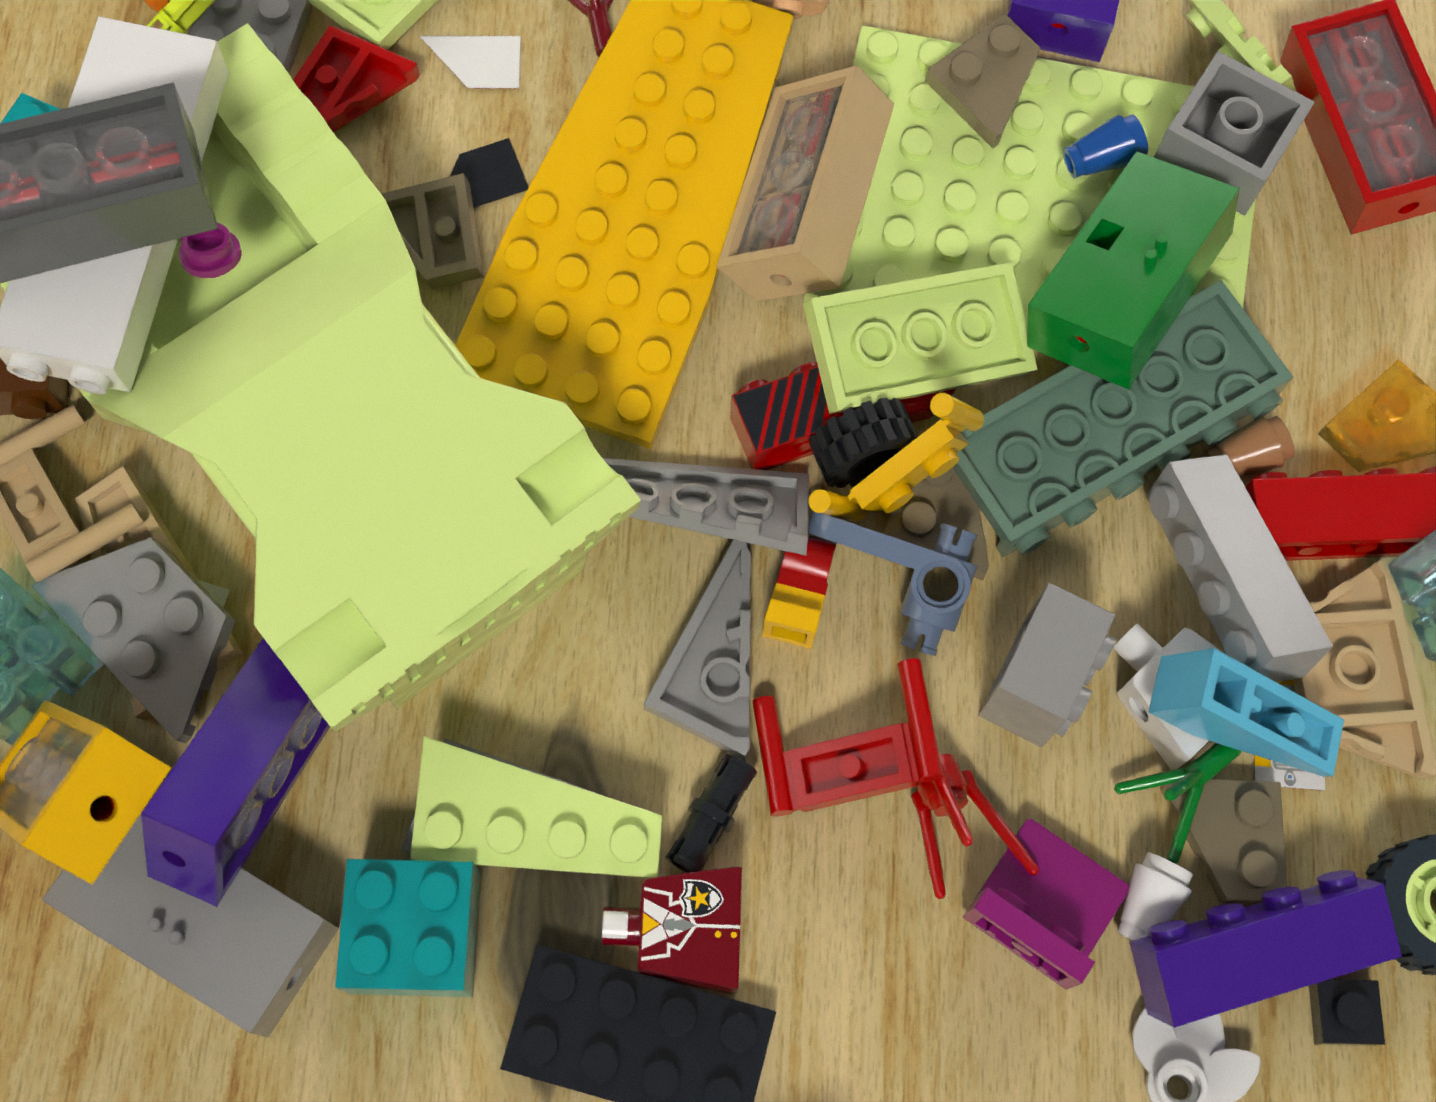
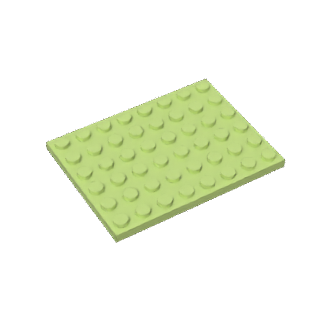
M861 25L853 66L858 65L894 103V107L840 288L804 294L803 303L814 297L1012 262L1028 327L1029 302L1124 170V168L1086 176L1082 175L1074 179L1065 165L1063 148L1072 145V143L1117 114L1123 118L1133 114L1138 118L1144 129L1148 142L1147 155L1154 157L1167 128L1195 86L1037 58L1029 78L1024 84L1016 107L1012 111L1004 129L1000 143L995 148H992L925 82L928 69L962 45L961 43ZM1255 201L1245 216L1236 211L1232 235L1191 297L1222 280L1243 308Z

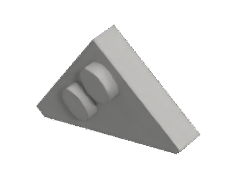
M733 540L645 700L644 710L745 761L750 749L751 553L750 543Z

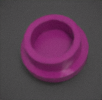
M217 223L218 229L182 237L179 249V259L182 267L189 274L201 278H216L226 274L241 259L242 249L238 238L229 232L226 226Z

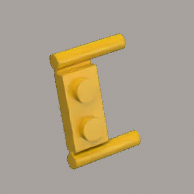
M946 393L935 395L931 400L930 409L935 416L942 419L849 490L851 492L849 495L823 489L813 491L809 497L810 508L816 513L854 521L864 519L868 510L881 513L884 510L886 513H891L899 509L914 496L912 488L928 475L931 478H937L958 463L960 457L957 453L969 445L961 432L965 429L968 431L979 430L984 424L983 413Z

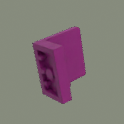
M1028 819L1023 823L1016 837L1038 865L1039 873L1035 876L1030 875L1009 848H1007L962 918L1067 990L1082 984L1095 964V961L1090 959L1089 955L1128 894L1129 885L1033 819Z

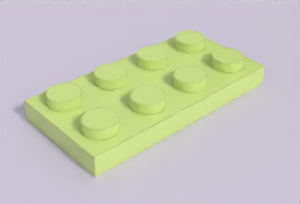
M1012 262L814 297L803 303L829 414L843 412L850 407L853 410L859 409L861 403L870 400L872 404H875L880 398H888L889 401L893 398L903 400L1024 375L1038 370L1033 349L1027 347L1028 327Z

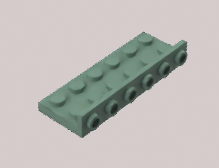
M1220 280L1189 298L1129 390L1070 365L984 414V424L979 430L968 431L965 429L961 432L969 445L957 453L960 460L952 468L999 536L1000 541L996 549L1000 555L1005 557L1018 549L1023 556L1047 542L1051 537L1048 531L1066 522L1068 527L1072 528L1082 523L1098 510L1095 504L1111 494L1116 501L1120 500L1145 483L1142 476L1159 467L1162 472L1169 462L1187 460L1191 456V452L1188 449L1200 442L1205 441L1210 447L1222 441L1238 428L1235 422L1248 414L1255 420L1274 410L1283 402L1279 394L1293 379V375L1223 281Z

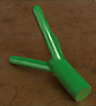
M1215 743L1188 767L1118 782L1114 786V791L1117 794H1125L1174 783L1164 792V798L1168 801H1173L1189 789L1167 855V860L1177 864L1205 784L1238 757L1241 751Z

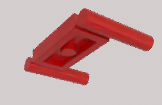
M911 658L897 663L908 722L795 748L784 752L775 696H761L752 700L771 816H785L798 810L809 812L919 786L918 782H931L944 777L920 659Z

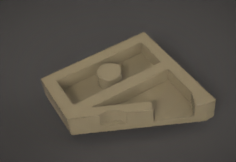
M1003 14L931 66L927 71L925 82L988 145L995 148L999 145L1012 111H1014L1021 96L1024 84L1028 80L1036 62L1040 47L1006 14Z
M953 468L937 478H931L928 475L912 488L914 496L905 505L891 512L883 534L934 550L941 530V523L957 528L952 541L953 545H957L962 530L977 535V538L973 542L967 562L978 566L974 578L983 581L989 563L979 506Z
M1211 779L1204 786L1187 841L1193 853L1204 862L1207 870L1206 877L1220 903L1257 904L1263 902L1261 895L1264 892L1287 887L1280 782ZM1174 783L1160 786L1163 796L1164 792ZM1189 789L1172 801L1179 816L1181 815Z

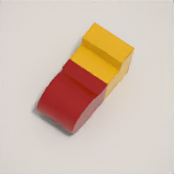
M808 536L806 555L785 551L773 595L764 618L763 637L812 649L828 588L827 579L837 543Z

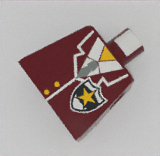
M727 867L642 880L641 908L604 907L602 945L639 946L638 972L641 974L723 993L737 994L739 989L742 867Z

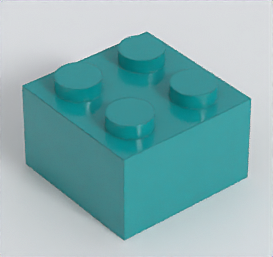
M347 859L335 988L348 994L473 997L481 872L473 862Z

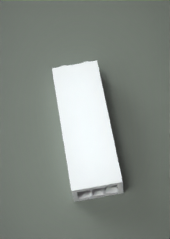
M98 16L68 108L174 83L193 127L202 161L229 71L216 40ZM178 239L9 281L0 306V358L7 365L6 369L20 378L36 382L45 381L46 376L67 379L74 387L95 394H106L108 388L131 392Z

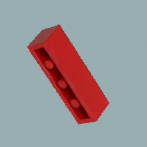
M1436 466L1424 469L1419 473L1399 474L1395 468H1379L1371 470L1364 475L1343 476V472L1340 470H1323L1313 473L1308 477L1288 478L1284 472H1267L1255 476L1245 487L1286 561L1436 555Z

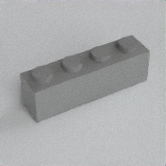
M1228 455L1169 462L1146 494V497L1150 503L1153 515L1158 519L1174 550L1177 562L1183 567L1198 596L1201 609L1208 616L1224 647L1225 654L1275 682L1305 677L1333 648V645Z

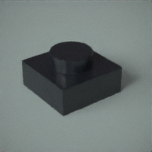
M1329 979L1309 985L1314 1045H1385L1378 980Z

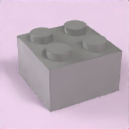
M1217 51L1167 128L1154 158L1240 188L1236 211L1245 216L1315 102Z
M1049 582L1025 618L978 716L1041 748L1055 733L1063 737L1071 723H1076L1079 720L1091 696L1092 690L1083 685L1087 686L1096 669L1100 671L1103 668L1114 647L1116 638L1107 633L1116 615Z

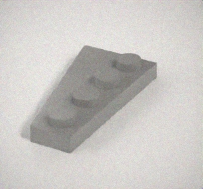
M603 458L616 473L625 478L641 499L639 508L629 517L806 555L809 504L808 473Z

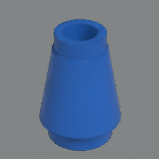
M1117 114L1072 143V145L1063 148V158L1068 172L1075 179L1082 175L1086 176L1126 167L1136 151L1145 155L1148 154V142L1144 129L1135 115L1131 114L1123 118Z

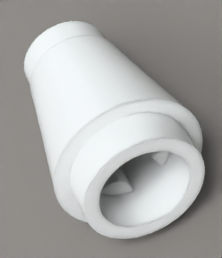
M1147 852L1142 865L1135 863L1121 916V924L1117 933L1134 941L1150 936V927L1171 921L1192 893L1188 885L1193 874L1163 857Z

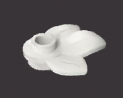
M1145 1008L1138 1017L1132 1033L1134 1054L1148 1072L1146 1091L1150 1102H1236L1247 1093L1259 1073L1261 1058L1258 1055L1241 1049H1224L1225 1037L1220 1014L1174 1028L1149 1016ZM1170 1077H1179L1186 1082L1188 1095L1185 1100H1177L1169 1094L1167 1082Z

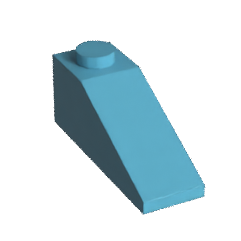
M1215 648L1161 656L1148 713L1193 736L1322 777L1334 776L1344 719Z

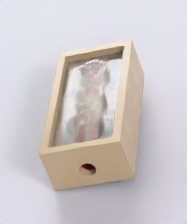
M858 65L779 86L774 89L716 267L756 301L840 288L894 107V103Z

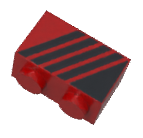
M817 362L803 364L795 368L789 376L771 382L764 379L752 381L741 387L736 394L731 395L730 419L751 469L770 470L813 455L809 439L815 435L814 431L819 426H828L826 421L831 417L839 418L844 415L843 412L829 414Z

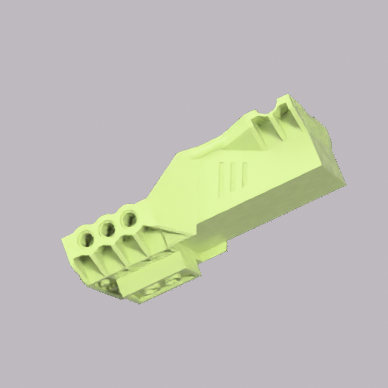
M247 23L217 42L229 75L219 100L216 118L202 160L216 221L226 226L229 232L238 238L242 249L241 259L231 271L220 277H196L186 272L182 267L179 259L181 238H178L131 392L108 388L106 394H95L79 390L101 418L156 435L190 452L254 536L255 543L254 626L290 671L330 727L336 732L388 700L398 709L583 572L587 553L639 508L641 499L625 478L616 473L600 456L590 441L585 427L566 403L481 379L422 304L415 266L385 198L364 173L348 148L332 132L317 108L300 91L281 62L268 50ZM9 281L0 283L5 292Z

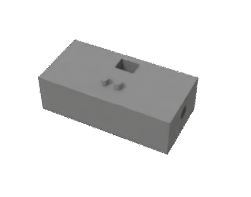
M141 814L93 885L63 869L42 899L43 902L247 1032L267 1038L339 929L242 868L217 907L148 877Z

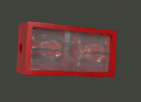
M1382 0L1292 25L1280 63L1292 76L1296 92L1315 102L1304 122L1350 235L1436 212V91L1396 0Z

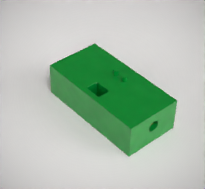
M1136 151L1029 302L1027 347L1129 390L1232 235L1240 188Z

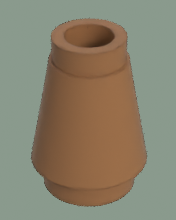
M1260 416L1218 442L1212 448L1204 450L1203 456L1211 457L1227 454L1238 475L1242 476L1282 468L1285 460L1294 457L1295 449L1289 430L1281 418L1274 416L1266 419Z

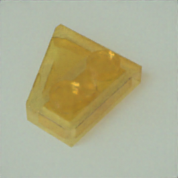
M1398 359L1319 431L1318 435L1358 472L1435 454L1436 392Z

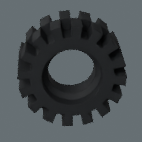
M880 398L875 404H872L871 400L861 403V407L856 410L850 407L844 410V415L839 418L831 417L826 421L828 426H819L814 431L815 435L811 436L809 441L829 487L836 485L837 488H844L848 484L851 487L856 486L915 440L918 435L902 401L900 402L897 398H893L890 401L888 398Z

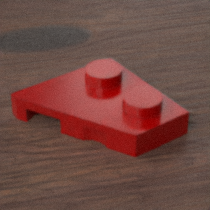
M329 25L293 81L317 108L332 132H335L416 82L420 73L416 62Z

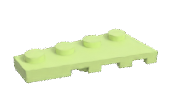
M423 736L410 860L473 862L475 865L654 878L658 877L663 816Z

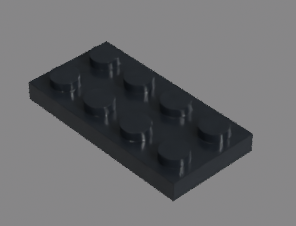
M537 944L500 1069L612 1102H754L777 1011Z

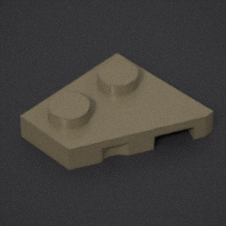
M464 173L381 193L389 206L416 270L431 289L484 277L471 188Z

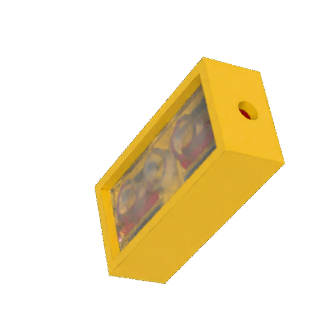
M44 700L0 762V828L23 847L93 885L171 770V767L108 728Z

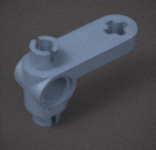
M812 510L808 522V533L914 569L900 610L901 614L910 617L904 638L901 639L900 644L915 650L919 636L924 634L925 639L921 652L936 656L943 629L955 632L965 601L969 595L978 566L968 563L967 560L977 535L962 530L957 545H953L952 541L957 528L941 523V530L934 550H930L826 514L816 513ZM935 567L949 568L956 575L958 582L957 590L947 600H934L926 594L923 588L925 575Z

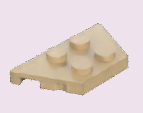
M1384 557L1360 574L1333 588L1318 600L1309 603L1333 648L1305 677L1293 679L1295 692L1344 719L1339 748L1419 779H1431L1436 776L1435 749L1392 557Z

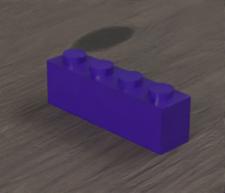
M1352 870L1334 871L1317 877V886L1300 890L1298 887L1276 888L1264 892L1261 895L1263 902L1247 907L1238 903L1219 905L1208 909L1205 912L1207 919L1187 924L1186 921L1174 920L1150 927V936L1129 942L1147 1014L1175 1028L1402 957L1384 884L1358 878Z

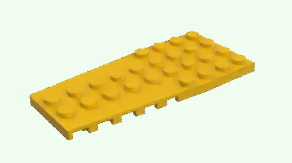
M630 0L510 220L455 344L481 379L564 402L583 426L652 450L711 302L720 272L716 267L753 157L761 126L768 111L773 86L780 73L786 43L789 35L792 33L793 16L791 14L749 0Z

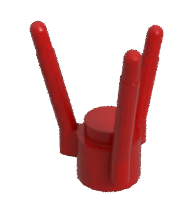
M940 754L944 777L931 782H918L919 786H916L918 790L911 795L919 816L935 897L943 899L946 896L931 811L933 810L938 817L948 815L961 843L968 847L972 845L973 837L961 811L969 802L967 795L1026 871L1032 876L1039 873L1038 865L980 790L972 771H961L953 754Z

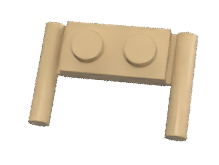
M74 404L0 444V517L24 559L28 571L37 583L144 523L135 506L130 503L80 531L42 462L35 455L34 451L86 424Z

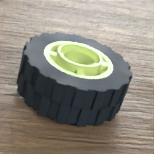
M1436 834L1395 844V847L1385 849L1377 856L1379 858L1377 862L1370 864L1365 873L1368 875L1367 880L1384 884L1402 957L1395 960L1401 963L1400 967L1409 971H1422L1423 975H1436V914L1430 905L1431 892L1436 895Z

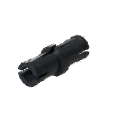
M723 754L720 763L714 771V775L700 798L694 797L688 807L691 814L679 837L665 856L669 863L686 873L703 870L709 859L708 857L723 832H730L735 819L732 816L742 796L757 774V770L734 755Z

